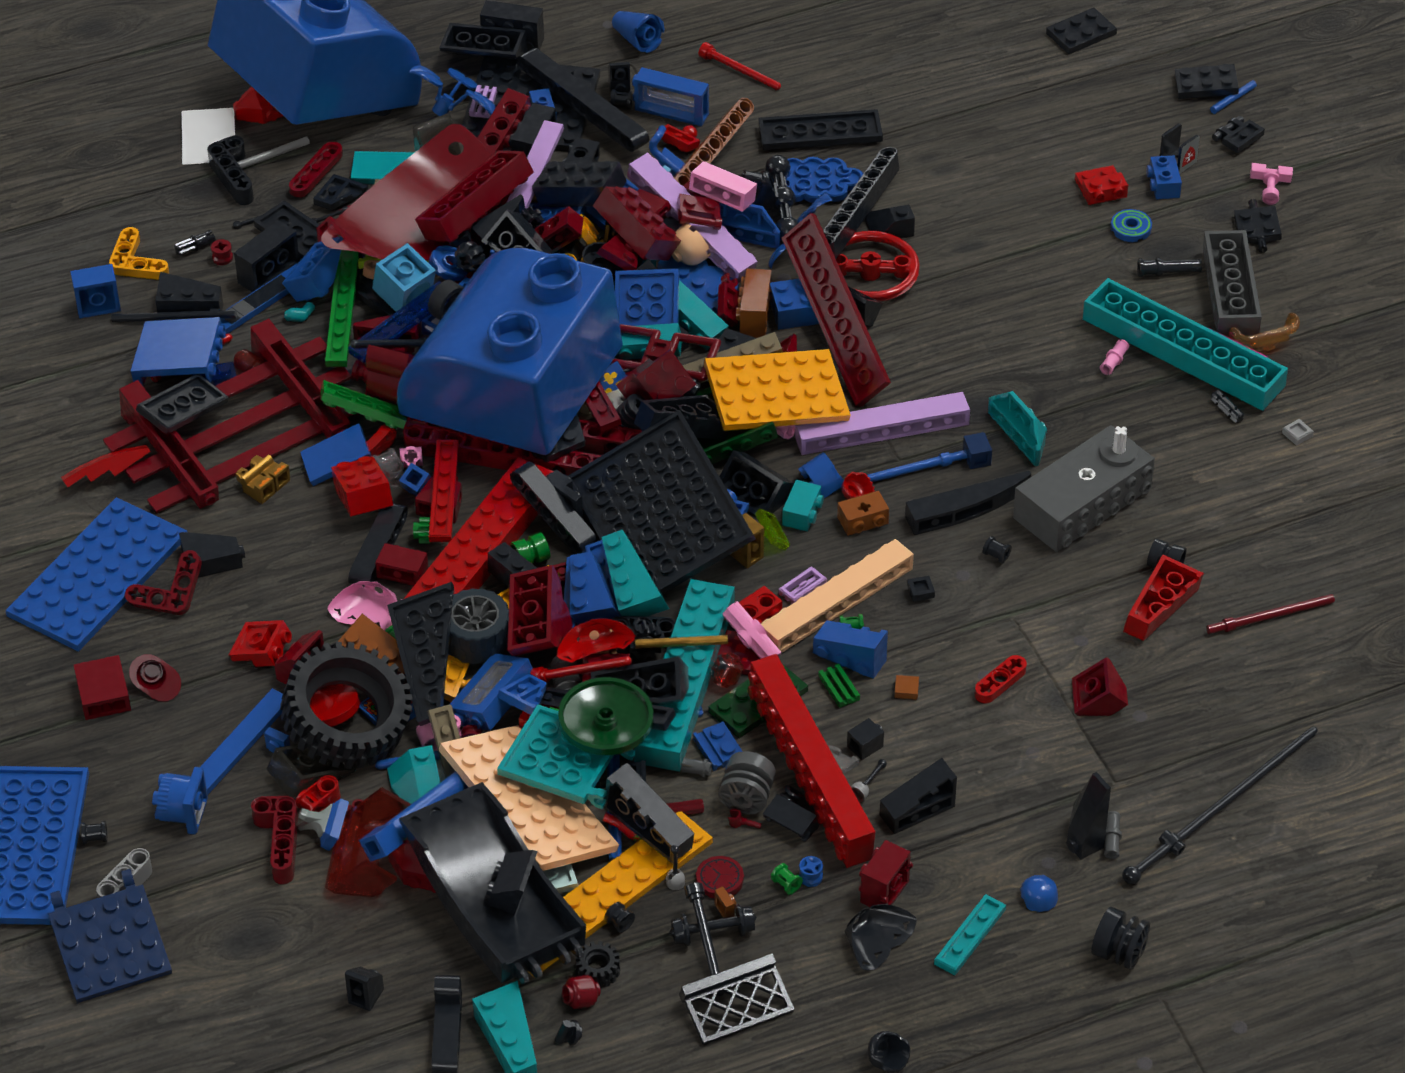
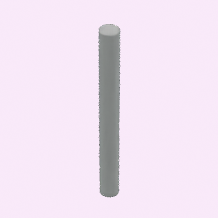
M306 136L237 163L243 169L308 145L310 142Z

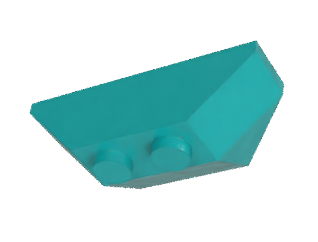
M1013 391L989 397L988 413L1033 465L1035 467L1038 466L1045 446L1046 425L1040 422L1033 410L1028 408Z

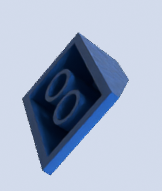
M342 236L332 238L336 243L344 240ZM322 241L315 243L282 282L296 302L302 300L309 301L315 297L321 298L329 292V287L335 279L341 250L328 248Z

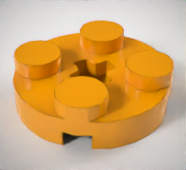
M586 216L583 217L582 235L578 238H583L587 243L586 246L594 242H604L603 239L598 240L597 235L599 232Z

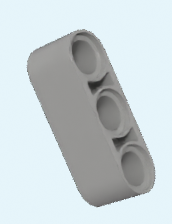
M143 848L132 850L97 885V897L100 898L125 890L121 871L131 869L135 886L142 885L152 874L149 852Z

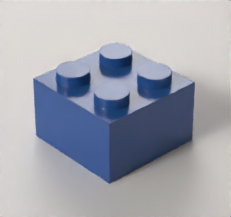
M112 264L70 271L79 319L121 311Z
M800 279L770 283V305L778 330L819 324Z

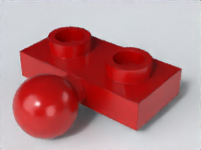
M670 124L665 125L666 132L662 137L663 142L678 147L682 152H689L698 148L700 140L696 138L697 129L694 126L687 125L681 131Z

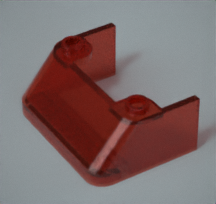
M381 787L347 812L339 839L334 844L325 888L334 894L374 897L380 895L384 889L396 882L397 876L378 866L380 859L370 862L359 840L376 827L387 823L411 804Z

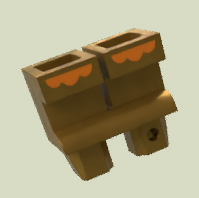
M269 454L265 458L256 455L251 459V469L249 471L241 467L236 472L237 481L243 485V492L261 504L276 493L275 491L278 492L291 481L289 465L283 462L277 464Z

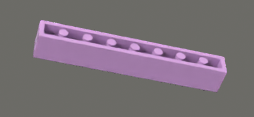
M649 153L630 163L627 177L639 189L668 200L671 210L665 215L667 217L672 216L678 220L677 198L679 193L690 195L686 188L680 185L673 178L672 174L667 172L658 160ZM686 223L691 225L689 229L692 232L697 230L709 246V250L706 252L711 253L708 258L717 267L721 268L724 274L730 273V277L736 278L738 284L741 282V276H745L746 269H756L757 260L754 255L749 253L724 226H721L720 230H715L710 226Z
M963 392L852 411L850 412L849 421L795 425V438L801 455L966 426L969 425L970 408Z

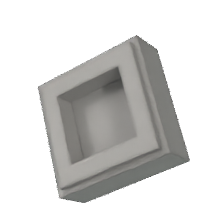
M1298 419L1283 427L1282 433L1297 446L1313 437L1314 431Z

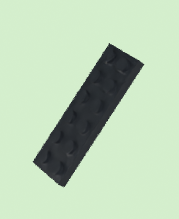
M878 109L758 118L763 150L883 142Z

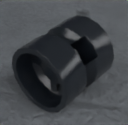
M1156 538L1148 554L1147 566L1155 568L1162 555L1184 564L1187 548L1176 544L1169 546L1167 541Z

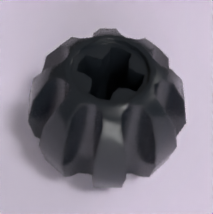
M463 242L454 253V259L457 261L456 265L458 268H462L464 272H475L485 260L484 249L481 245L478 246L476 242Z

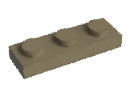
M451 704L427 711L445 779L454 773L455 770L439 752L440 743L460 739Z

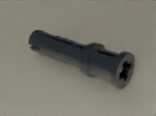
M1138 258L1137 273L1139 277H1143V275L1148 274L1161 276L1163 273L1201 272L1202 266L1194 267L1193 265H1200L1202 261L1201 259L1163 261L1160 258H1155V260Z

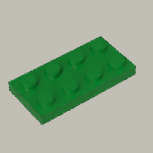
M323 380L321 400L324 401L325 405L342 407L350 414L356 415L359 413L365 415V418L370 421L377 422L379 420L394 429L398 427L404 428L406 416L399 413L397 405Z

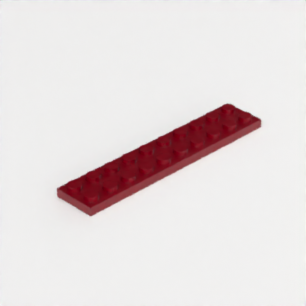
M810 213L785 234L782 240L854 404L857 407H861L886 388L891 381L818 218L815 214Z

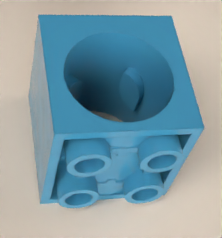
M407 243L376 263L372 289L397 313H405L431 296L436 270Z

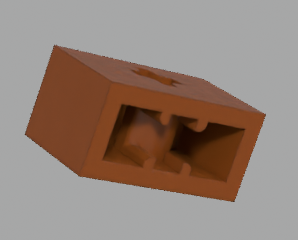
M876 491L838 502L837 518L848 536L889 524V507L880 492Z

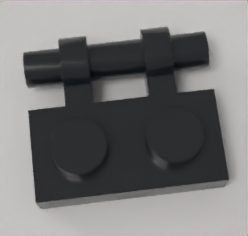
M1238 116L1237 118L1230 119L1227 125L1216 129L1212 139L1214 141L1223 139L1222 144L1238 154L1264 135L1265 129L1250 119L1243 123L1244 118Z

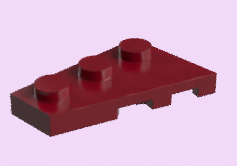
M619 233L605 243L596 253L626 271L637 269L638 254Z

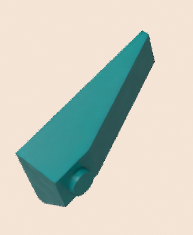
M432 745L409 749L387 768L391 789L395 795L399 796L405 809L440 783Z

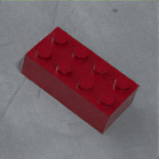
M606 186L593 207L642 259L668 261L681 243V240L676 236V232L667 227L663 222V218L651 210L650 204L643 201L635 189L631 187Z

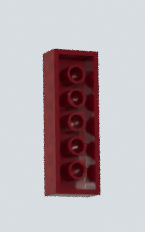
M498 150L415 218L425 240L455 241L460 233L473 226L472 223L484 217L489 209L499 205L500 200L512 194L518 185L525 183L534 171L524 151Z

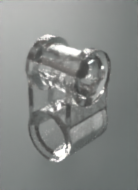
M390 448L388 452L381 455H372L388 479L390 488H401L399 480L405 470L404 464L397 456L395 450Z

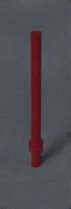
M1333 594L1238 618L1229 617L1222 619V622L1207 625L1206 630L1208 634L1220 631L1229 632L1236 630V627L1335 602Z

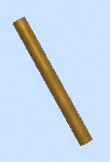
M727 635L635 639V649L728 644Z

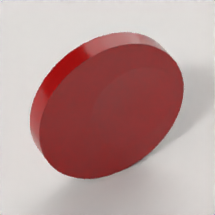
M344 684L328 685L318 690L310 701V707L315 715L330 727L351 718L360 706L356 689Z

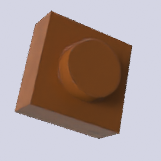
M724 887L716 889L715 906L723 918L734 917L736 905L734 896L728 894Z

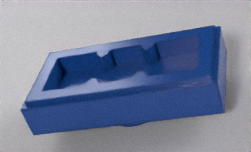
M549 88L529 91L532 104L536 103L554 107Z

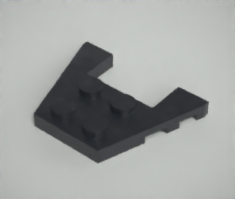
M578 413L548 455L531 453L545 462H549L584 447L585 439Z

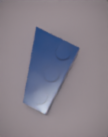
M586 552L570 555V616L576 621L577 625L588 622L591 619L612 620L617 616H621L609 589L602 566L594 554Z
M826 620L813 638V653L821 658L840 664L842 667L849 668L861 675L874 679L887 661L888 631L873 632L870 631L869 627L864 626L862 629L852 628L851 624Z

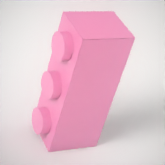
M704 161L691 172L689 190L742 212L755 201L757 183Z

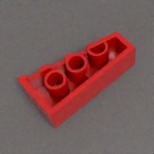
M1162 555L1128 614L1123 632L1144 641L1199 590L1204 573Z

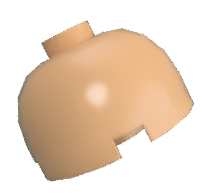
M684 224L676 230V236L681 240V243L672 254V257L675 261H681L686 265H698L711 255V253L706 252L709 250V246L697 230L692 232L689 229L691 225Z

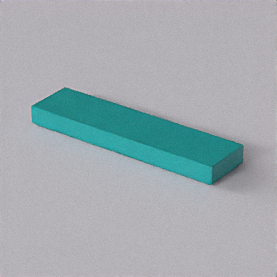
M985 894L934 959V965L956 975L1005 912L1006 904Z

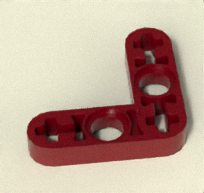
M187 550L181 554L170 591L133 584L125 591L126 600L132 606L175 615L185 614L190 608L202 565L201 557L193 550ZM193 557L195 563H191L189 567L186 560H190ZM182 578H190L188 587H179V582ZM138 591L142 596H146V600L142 597H136L134 600L131 595L136 594ZM177 591L183 593L181 595V601L184 603L183 605H179L178 609L174 605L175 602H179L180 595L179 593H177ZM155 595H163V601L159 605L152 604V598Z

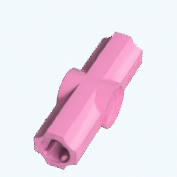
M738 601L731 604L722 613L723 617L736 630L741 642L748 649L751 648L760 659L773 654H777L779 657L782 654L767 636V632L760 622L756 619L753 620Z

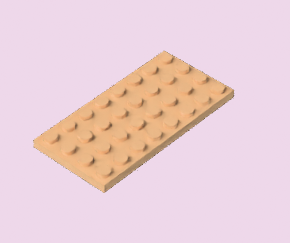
M519 725L440 743L439 752L466 785L472 787L483 782L508 811L510 820L528 850L538 851L535 860L542 871L614 853L618 850V842L585 804L497 775L499 764L522 730L519 728Z

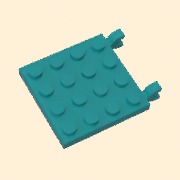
M537 704L499 764L497 775L581 804H585L587 800H590L592 805L603 809L606 804V799H603L606 795V790L594 787L614 755H595L576 748L566 740L560 730L558 711ZM632 749L621 753V756L632 761L636 751Z

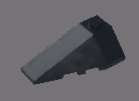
M1097 772L1091 775L1075 800L1068 828L1067 847L1080 860L1103 849L1105 844L1111 787Z

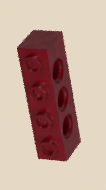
M510 88L504 93L478 136V139L491 156L498 150L503 151L504 148L510 147V136L516 132L518 123L522 122L526 110H529L531 107L529 96Z
M568 206L534 230L555 253L582 235L584 218Z

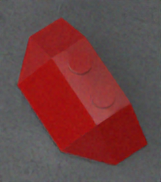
M252 86L241 96L239 101L233 104L236 120L264 124L283 116Z

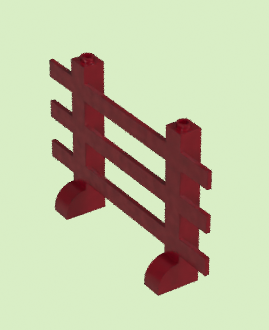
M266 319L251 326V354L262 364L215 387L230 398L278 375L289 391L191 438L183 440L176 430L166 435L136 411L137 404L151 398L139 380L119 389L121 416L132 426L104 438L103 442L112 453L144 438L149 440L158 453L126 468L125 472L132 482L136 483L167 467L170 468L180 483L147 499V502L157 514L190 497L199 509L210 506L219 500L217 484L235 476L241 467L249 469L251 459L256 455L265 458L269 454L271 457H274L321 433L328 439L350 428L349 420L360 414H350L339 406H327L321 400L323 380L340 385L352 379V376L345 367L334 368L315 378L304 364L305 361L326 352L327 344L319 336L293 349L271 320ZM298 404H301L312 418L208 470H205L194 455Z

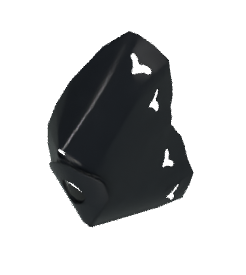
M888 904L874 905L856 914L850 920L844 932L861 969L875 970L884 963L889 956L891 948L901 945L912 935L917 920L908 910ZM910 921V923L907 924V929L905 930L903 923ZM894 934H901V936H897L894 940ZM882 952L880 955H878V958L876 959L874 953Z

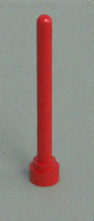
M707 42L701 45L698 52L700 57L706 60L713 58L775 90L781 88L779 82L717 52L713 45Z
M629 656L552 670L536 667L531 669L530 674L547 683L550 679L628 666L631 664L632 659Z

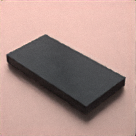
M195 374L137 404L136 411L167 435L226 404L229 397L200 374Z

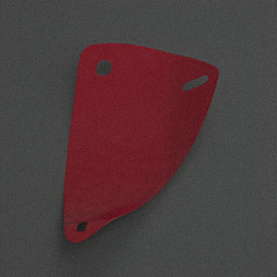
M452 124L447 126L350 205L322 234V243L331 249L360 252L382 260L408 243L426 261L429 260L431 253L438 246H450L447 241L425 240L415 218L489 159L491 154L480 140L463 125ZM453 142H459L464 147L463 152L459 155H453L448 150L449 145ZM510 195L505 196L503 199H501L499 205L489 209L485 216H487L491 210H496L502 205L506 204ZM338 234L342 236L344 240L340 241L339 243H336L332 239V237Z

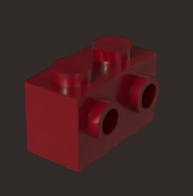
M385 543L375 562L377 577L414 586L428 569L427 553Z

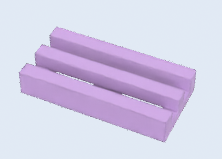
M477 85L476 92L481 93L485 97L490 95L489 99L494 103L497 87L489 89V86H485L482 89L481 85ZM473 99L469 116L489 118L490 114L487 111L482 113L483 107L480 104L477 112H475L478 102Z
M811 566L779 588V595H784L785 600H790L791 604H793L800 597L806 596L816 587L825 584L827 578Z

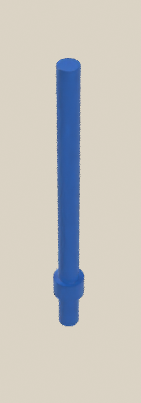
M966 450L950 454L945 452L939 454L938 457L867 475L870 477L871 482L938 465L943 467L951 465L954 461L966 459L967 452Z

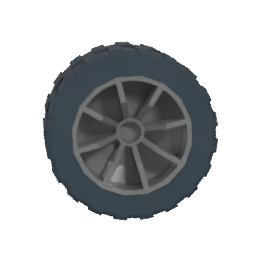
M475 588L463 590L453 595L448 654L463 663L483 664L490 656L504 653L508 648L509 609L507 603L500 595L486 589Z

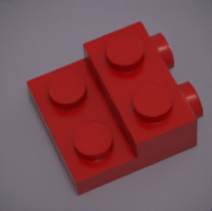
M1114 165L1075 173V181L1088 205L1127 197L1128 184L1121 172L1117 173Z
M284 620L245 622L229 653V657L232 661L251 660L255 667L275 666L277 659L283 656L285 644L291 642V631Z

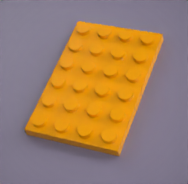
M829 349L705 358L704 367L724 431L752 429L773 422L775 427L849 421L851 414Z

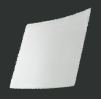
M233 108L182 111L183 165L209 163L208 146L235 135Z

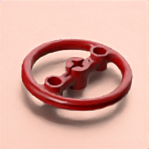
M881 231L855 232L846 246L864 241L882 242L894 246L905 255L896 256L894 260H881V256L878 253L869 251L863 253L861 259H848L844 254H840L836 259L843 276L847 272H860V276L863 279L873 281L878 279L881 273H894L897 278H905L900 284L886 290H857L879 302L896 298L905 293L913 286L919 275V259L914 249L901 238Z

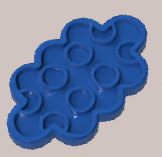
M808 157L803 161L797 158H789L787 160L791 168L789 175L786 177V184L795 193V202L806 200L814 203L817 198L825 193L829 194L833 202H837L847 197L848 191H852L864 173L856 168H847L846 163L839 158L833 157L822 160L818 157Z
M672 256L668 261L660 260L658 262L657 269H679V280L713 312L718 313V290L721 284V276L724 275L721 268L708 266L706 260L698 265L690 266L683 264L681 261H675ZM739 285L735 287L737 291H739Z

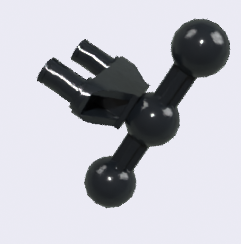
M773 155L766 161L764 171L759 173L743 170L741 177L757 183L755 201L752 204L763 206L766 211L771 210L772 207L779 210L780 220H778L776 226L780 230V240L783 241L782 237L798 224V221L792 217L790 209L795 204L796 196L793 190L786 184V177L789 175L791 168L789 161L782 155Z

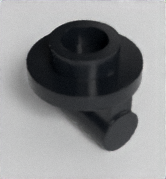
M564 1020L555 1036V1041L558 1044L568 1042L570 1045H576L582 1037L581 1025H579L577 1020Z

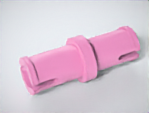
M1119 339L1113 349L1107 352L1106 359L1100 365V370L1103 374H1112L1114 368L1123 361V355L1129 349L1127 341L1123 339L1120 341Z

